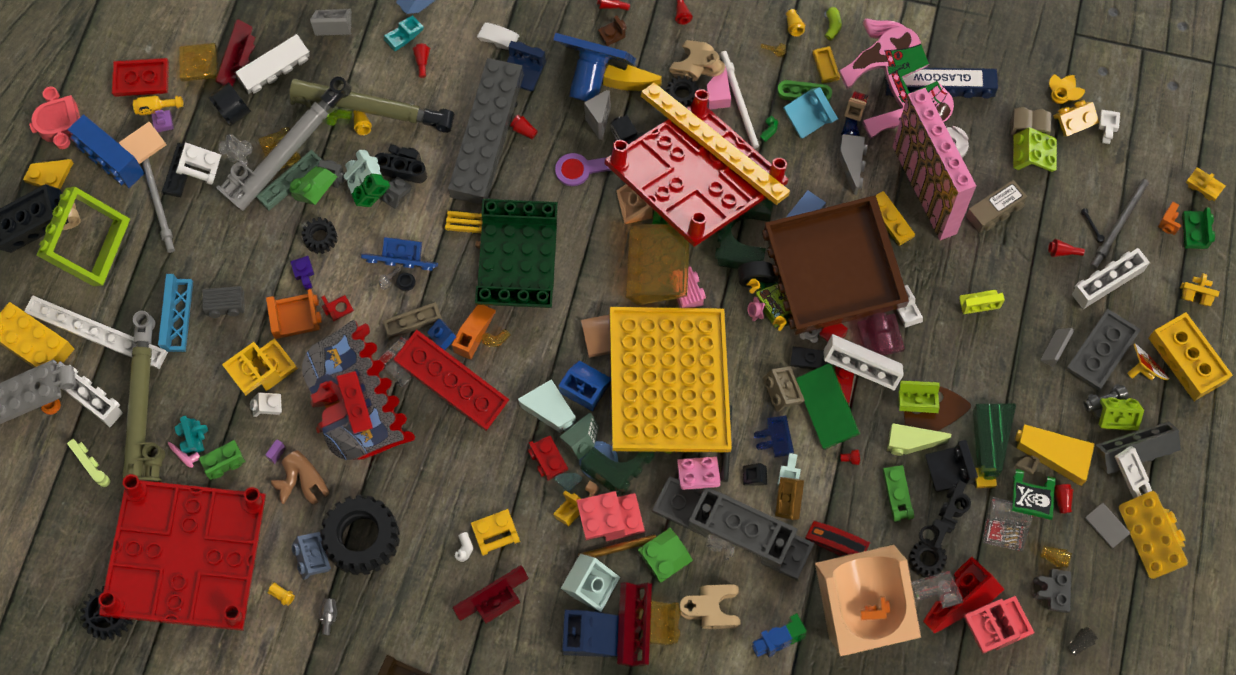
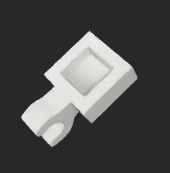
M1101 110L1099 129L1104 130L1102 143L1110 144V139H1113V131H1118L1120 112Z

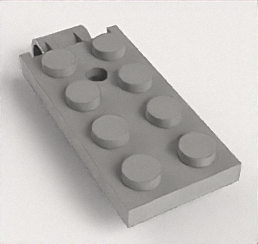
M51 360L1 382L0 424L60 399V389L74 388L76 383L73 366L65 365L58 368L57 362Z

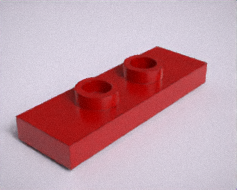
M356 371L336 376L353 434L373 429Z

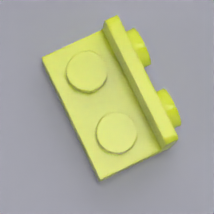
M997 290L966 294L959 297L963 314L999 309L1005 300L1003 293L998 294Z

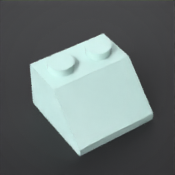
M580 554L561 589L574 599L602 612L620 577L595 557Z

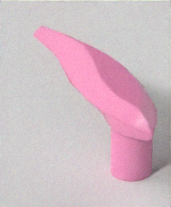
M168 442L171 450L187 467L192 468L193 463L199 460L200 455L198 452L188 457L185 452H182L177 446Z

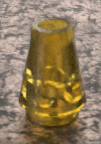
M1044 546L1040 557L1062 569V567L1068 568L1072 553L1068 552L1067 549Z

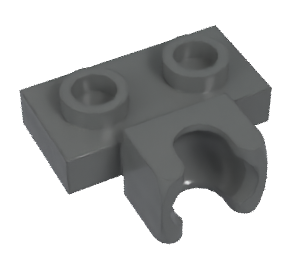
M1051 569L1049 570V577L1037 576L1033 579V583L1040 585L1042 591L1032 595L1034 599L1048 600V610L1064 613L1070 612V571Z

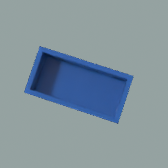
M84 114L67 129L72 135L70 139L76 144V148L83 154L86 152L93 163H99L101 169L109 175L111 173L119 185L122 186L124 184L130 188L145 174L131 153Z

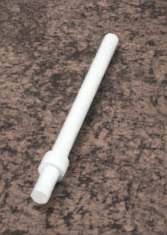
M723 51L720 53V56L726 66L727 76L751 146L754 149L758 148L759 144L734 74L735 68L729 60L727 51Z

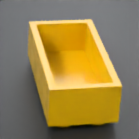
M11 302L0 312V345L35 368L51 360H55L57 364L60 361L64 363L74 351V347L67 340Z

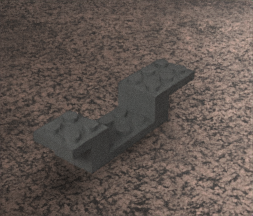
M671 476L668 477L652 510L653 513L699 535L707 537L708 533L747 550L761 557V564L795 580H798L814 545L813 542L796 535L798 529L711 488H705L704 491L699 489L683 490L680 487V480Z

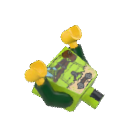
M751 279L746 284L752 287L749 292L753 294L755 291H758L755 297H758L760 303H765L763 312L775 328L779 326L778 330L781 331L783 327L789 325L788 318H790L788 311L785 312L783 301L785 298L783 294L779 293L778 282H759L757 279Z

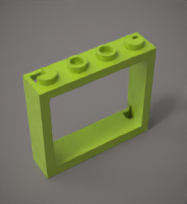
M77 187L65 188L63 194H60L58 206L53 210V218L45 229L46 234L39 243L40 248L36 256L92 286H102L130 218ZM75 199L113 220L92 272L53 252Z

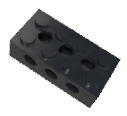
M45 184L0 208V250L12 253L45 236V229L53 218V210L59 204L60 194H62L61 189Z

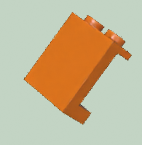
M312 289L308 290V294L275 300L274 296L266 298L271 333L275 339L320 330L319 323H322L320 311L317 312L316 307L319 305V299L317 294L314 295Z

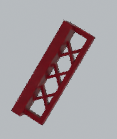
M628 582L620 583L617 664L628 667L649 665L651 583L637 585ZM645 589L644 597L641 600L640 590ZM643 609V610H644V616H643L642 619L640 620V619H639V613H640V611ZM642 629L643 637L641 638V640H639L638 634ZM641 650V651H642V660L637 661V660H638V653H639V651Z

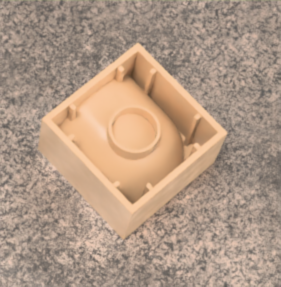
M895 545L815 563L829 639L840 656L921 638L908 562ZM880 596H885V601L890 603V613H886L887 619L861 620L860 610H865L864 606L877 605V609H881Z

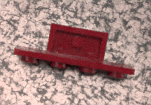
M241 20L235 21L215 82L222 86L229 82L233 87L236 71L250 63L249 56L255 48L254 41L256 37L251 35L253 27Z
M520 565L459 602L452 609L460 621L478 611L485 624L520 603L513 588L529 578L523 566Z

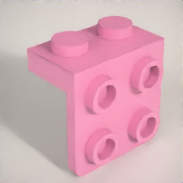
M717 457L677 459L678 480H680L681 489L720 486Z

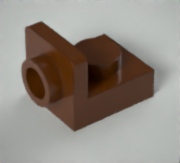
M617 15L613 17L614 22L598 29V34L606 46L626 37V24Z

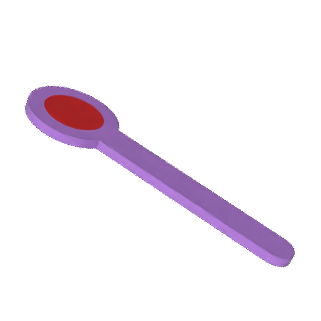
M569 153L557 161L555 173L558 180L564 185L578 186L584 183L590 174L611 171V169L604 164L606 158L587 160L580 154Z

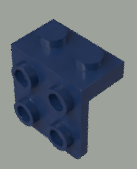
M511 41L508 46L510 56L507 62L523 66L524 77L520 88L533 91L546 63L545 51L537 47L526 46L522 42Z

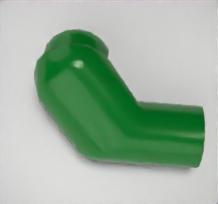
M773 116L765 120L769 126L760 135L764 142L768 141L777 132L778 120Z

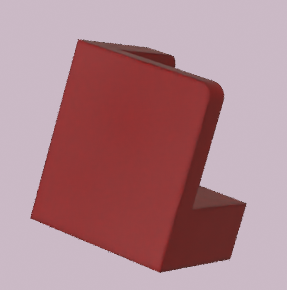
M840 323L824 327L819 335L827 342L832 334L844 339L848 328Z

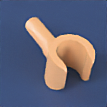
M589 481L585 488L590 493L589 497L596 495L599 489L598 485L592 481Z

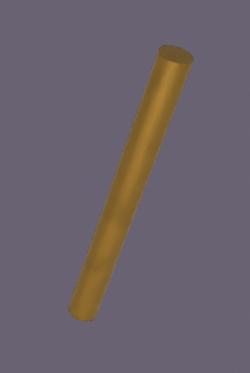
M656 535L579 553L578 557L580 554L596 558L643 546L654 539Z

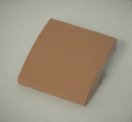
M610 314L581 320L589 358L610 354Z

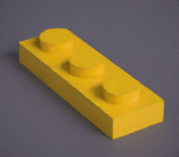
M882 191L877 194L876 198L886 229L898 246L914 238L915 233L886 193Z

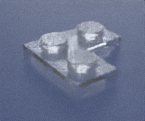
M950 571L911 582L918 601L937 595L943 608L963 603L962 596Z

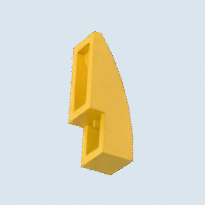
M608 65L603 76L604 86L626 91H643L653 83L660 88L662 85V76L631 65H627L626 70Z

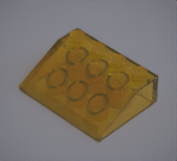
M644 224L630 227L626 298L637 305L687 297L689 242L670 224Z

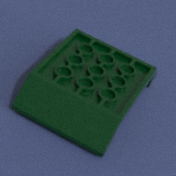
M483 199L478 286H476L475 305L552 308L558 202Z

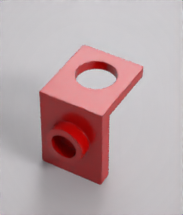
M325 295L321 297L324 305L321 307L326 316L330 315L333 321L354 311L346 295L328 303ZM341 302L347 305L345 311L338 312L336 305Z

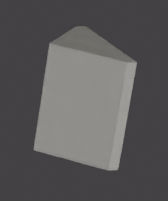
M351 9L316 10L310 19L315 36L351 34Z
M609 90L584 102L585 120L600 140H603L611 109Z

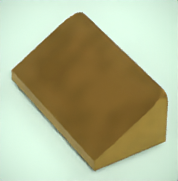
M780 477L776 517L790 520L799 519L804 480Z

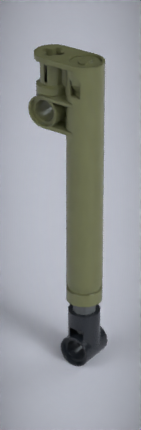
M293 79L290 87L291 105L298 103L311 108L314 102L318 104L321 101L320 97L330 86ZM351 91L349 96L342 98L336 105V107L405 122L409 121L414 124L420 121L423 122V125L433 126L436 130L444 133L451 132L455 113L448 109L436 111L426 108L421 110L418 105Z

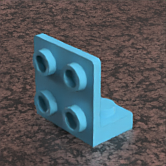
M820 87L809 90L783 107L800 138H804L824 124L832 123L838 119Z

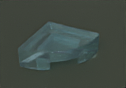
M562 473L554 479L567 492H570L582 480V477L576 473Z

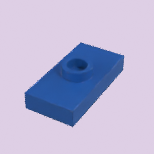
M440 318L427 332L433 341L444 350L456 338V335Z

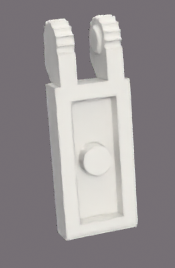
M1129 446L1117 454L1115 459L1133 498L1141 496L1139 487L1142 488L1144 493L1152 491L1148 482L1149 478L1136 449Z

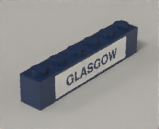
M924 68L903 78L909 93L935 81H938L950 93L952 98L955 96L991 98L995 97L998 90L997 69ZM885 74V95L894 97Z

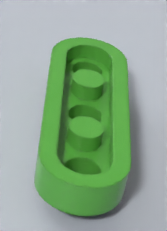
M785 80L779 83L777 89L778 96L784 100L794 101L802 95L801 93H806L817 87L821 88L828 102L832 98V89L825 84Z

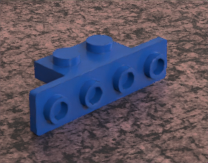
M384 237L382 255L361 254V258L366 259L368 263H377L379 260L385 261V265L396 266V263H402L403 267L414 268V265L422 266V270L430 271L438 267L436 262L420 260L422 242Z

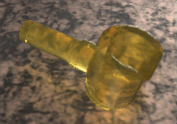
M782 43L777 47L761 44L760 48L774 52L777 57H782L787 52L785 50L786 46Z

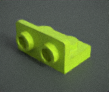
M1109 397L1108 399L1101 398L1100 403L1103 406V410L1099 420L1100 428L1139 430L1144 409L1137 400L1132 398L1127 400Z

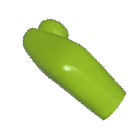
M830 7L826 12L829 20V29L825 34V38L829 41H832L842 28L840 13L835 7Z

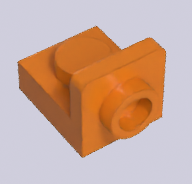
M1175 202L1171 203L1158 225L1165 233L1175 235L1181 227L1179 223L1175 222L1179 214L1176 212L1179 204Z
M880 596L881 609H877V605L864 606L865 610H860L861 620L887 619L886 613H890V603L885 601V596Z

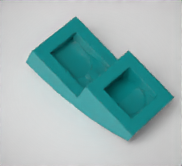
M412 15L401 21L397 29L384 35V41L394 51H397L414 39L424 29V26Z

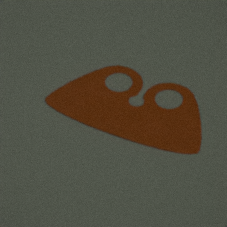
M939 387V391L944 396L943 400L939 402V412L914 414L904 411L905 426L939 431L962 417L972 405L953 391Z

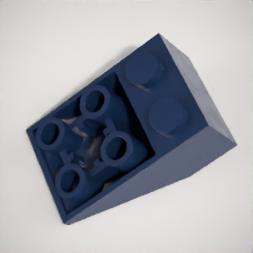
M565 610L563 655L617 657L619 615L582 610Z

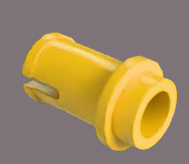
M273 583L268 589V594L281 601L282 605L289 606L295 598L292 591L285 590L277 585V583Z

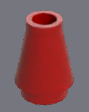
M517 115L510 124L514 132L524 135L531 140L538 133V130L524 116Z
M1071 484L1055 485L1054 495L1060 514L1072 513L1073 489H1071Z

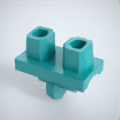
M181 417V423L174 427L178 436H185L186 438L185 441L179 444L181 451L185 453L193 451L200 453L204 451L202 440L205 439L204 434L208 432V427L201 425L200 421H196L194 418Z

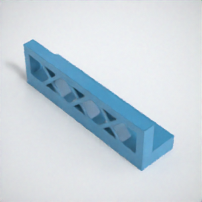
M166 274L158 346L167 352H186L193 280L177 279L174 274ZM178 285H188L187 290L182 295L177 292ZM183 300L185 308L178 312L175 309L176 305ZM181 318L184 321L183 326L176 330L173 327L174 322ZM179 336L182 339L181 346H171L172 340L175 337Z

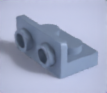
M320 532L297 536L291 546L292 553L297 558L298 573L302 575L303 580L308 579L310 575L329 572L331 569L327 554L321 544Z

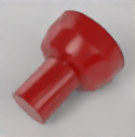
M859 449L852 450L851 454H841V462L851 461L853 465H860Z

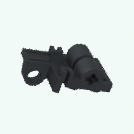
M958 481L956 485L952 484L946 496L949 498V501L942 505L939 512L941 520L935 519L932 525L924 526L920 530L919 538L921 542L938 550L946 532L951 533L955 529L958 520L952 517L963 516L971 507L970 498L963 493L966 483ZM960 502V507L963 509L956 508L955 504ZM929 529L933 531V540L927 541L923 538L924 530Z

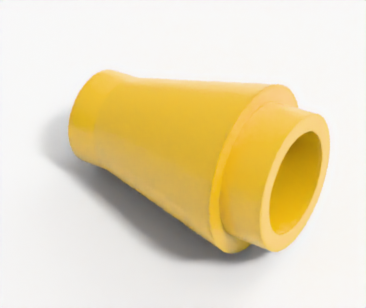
M788 10L786 12L788 32L795 37L802 35L805 32L804 22L798 16L796 10Z
M353 110L355 132L359 135L369 134L372 124L364 112Z

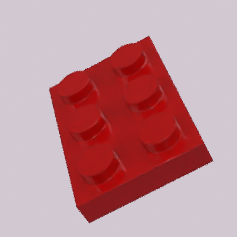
M168 59L113 61V96L168 93Z

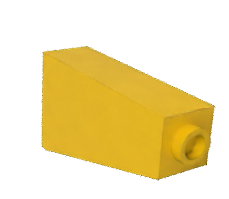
M1024 424L1021 430H1017L1015 441H1018L1017 449L1029 456H1035L1040 460L1039 462L1077 485L1082 486L1086 482L1095 444Z

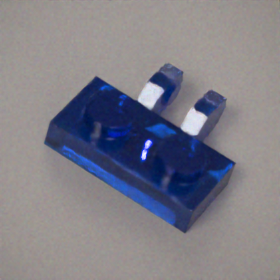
M787 415L767 418L768 429L754 433L755 438L770 436L771 441L758 443L756 445L758 450L772 447L774 458L788 456L790 453L794 454Z

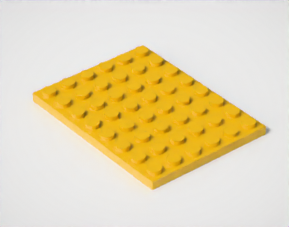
M610 307L612 451L731 452L724 309Z

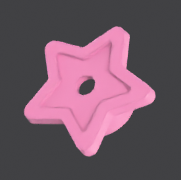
M754 297V301L750 302L747 308L752 321H756L758 318L764 319L763 309L765 303H760L758 297Z

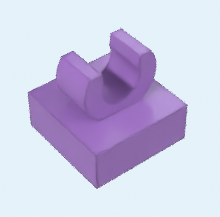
M170 110L155 111V114H152L153 127L157 132L174 129Z

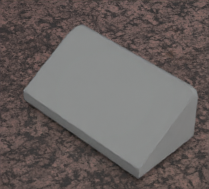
M1064 328L1056 330L1041 361L1051 367L1055 366L1074 329Z
M1104 503L1100 504L1085 517L1112 549L1130 534Z

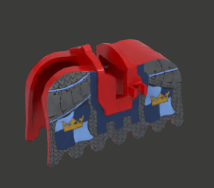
M355 320L350 321L336 332L312 345L306 352L302 363V374L312 393L310 395L311 406L314 408L323 407L340 401L323 411V421L318 423L316 431L317 433L323 432L330 451L344 460H363L415 440L413 432L402 431L401 427L406 423L407 416L403 413L396 414L394 412L395 407L399 405V398L395 395H387V390L392 386L391 379L380 378L379 376L380 372L384 370V362L372 359V355L377 351V345L373 342H365V337L370 333L369 325L365 323L358 327ZM353 371L357 373L373 429L356 434L352 432L336 376Z

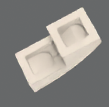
M485 22L477 37L480 41L494 43L497 48L509 50L510 42H517L519 35L504 27Z
M905 285L909 303L907 307L896 309L905 328L923 322V317L915 304V297L908 285Z

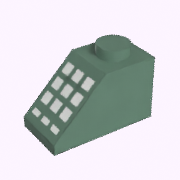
M589 412L564 432L560 438L567 450L577 459H581L594 448L599 426L593 415Z

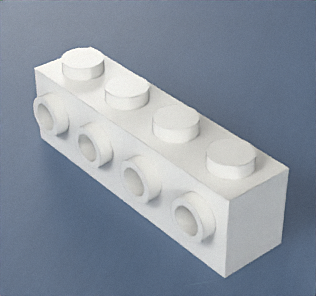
M296 34L236 71V77L248 94L252 92L257 93L263 88L264 84L273 83L280 74H287L293 70L292 67L296 64L301 65L308 60L309 51Z
M1139 248L1131 253L1128 251L1118 261H1112L1105 266V269L1094 272L1089 279L1079 281L1074 286L1075 290L1072 296L1085 309L1144 272L1150 262Z
M832 334L824 348V361L894 391L904 375L901 363Z
M60 361L57 364L58 368L65 365ZM74 368L76 386L72 389L62 390L107 426L111 427L123 414L119 409L120 404L113 398L110 400L106 398V393L98 386L96 389L92 387V382L84 375L82 378L78 376V371Z

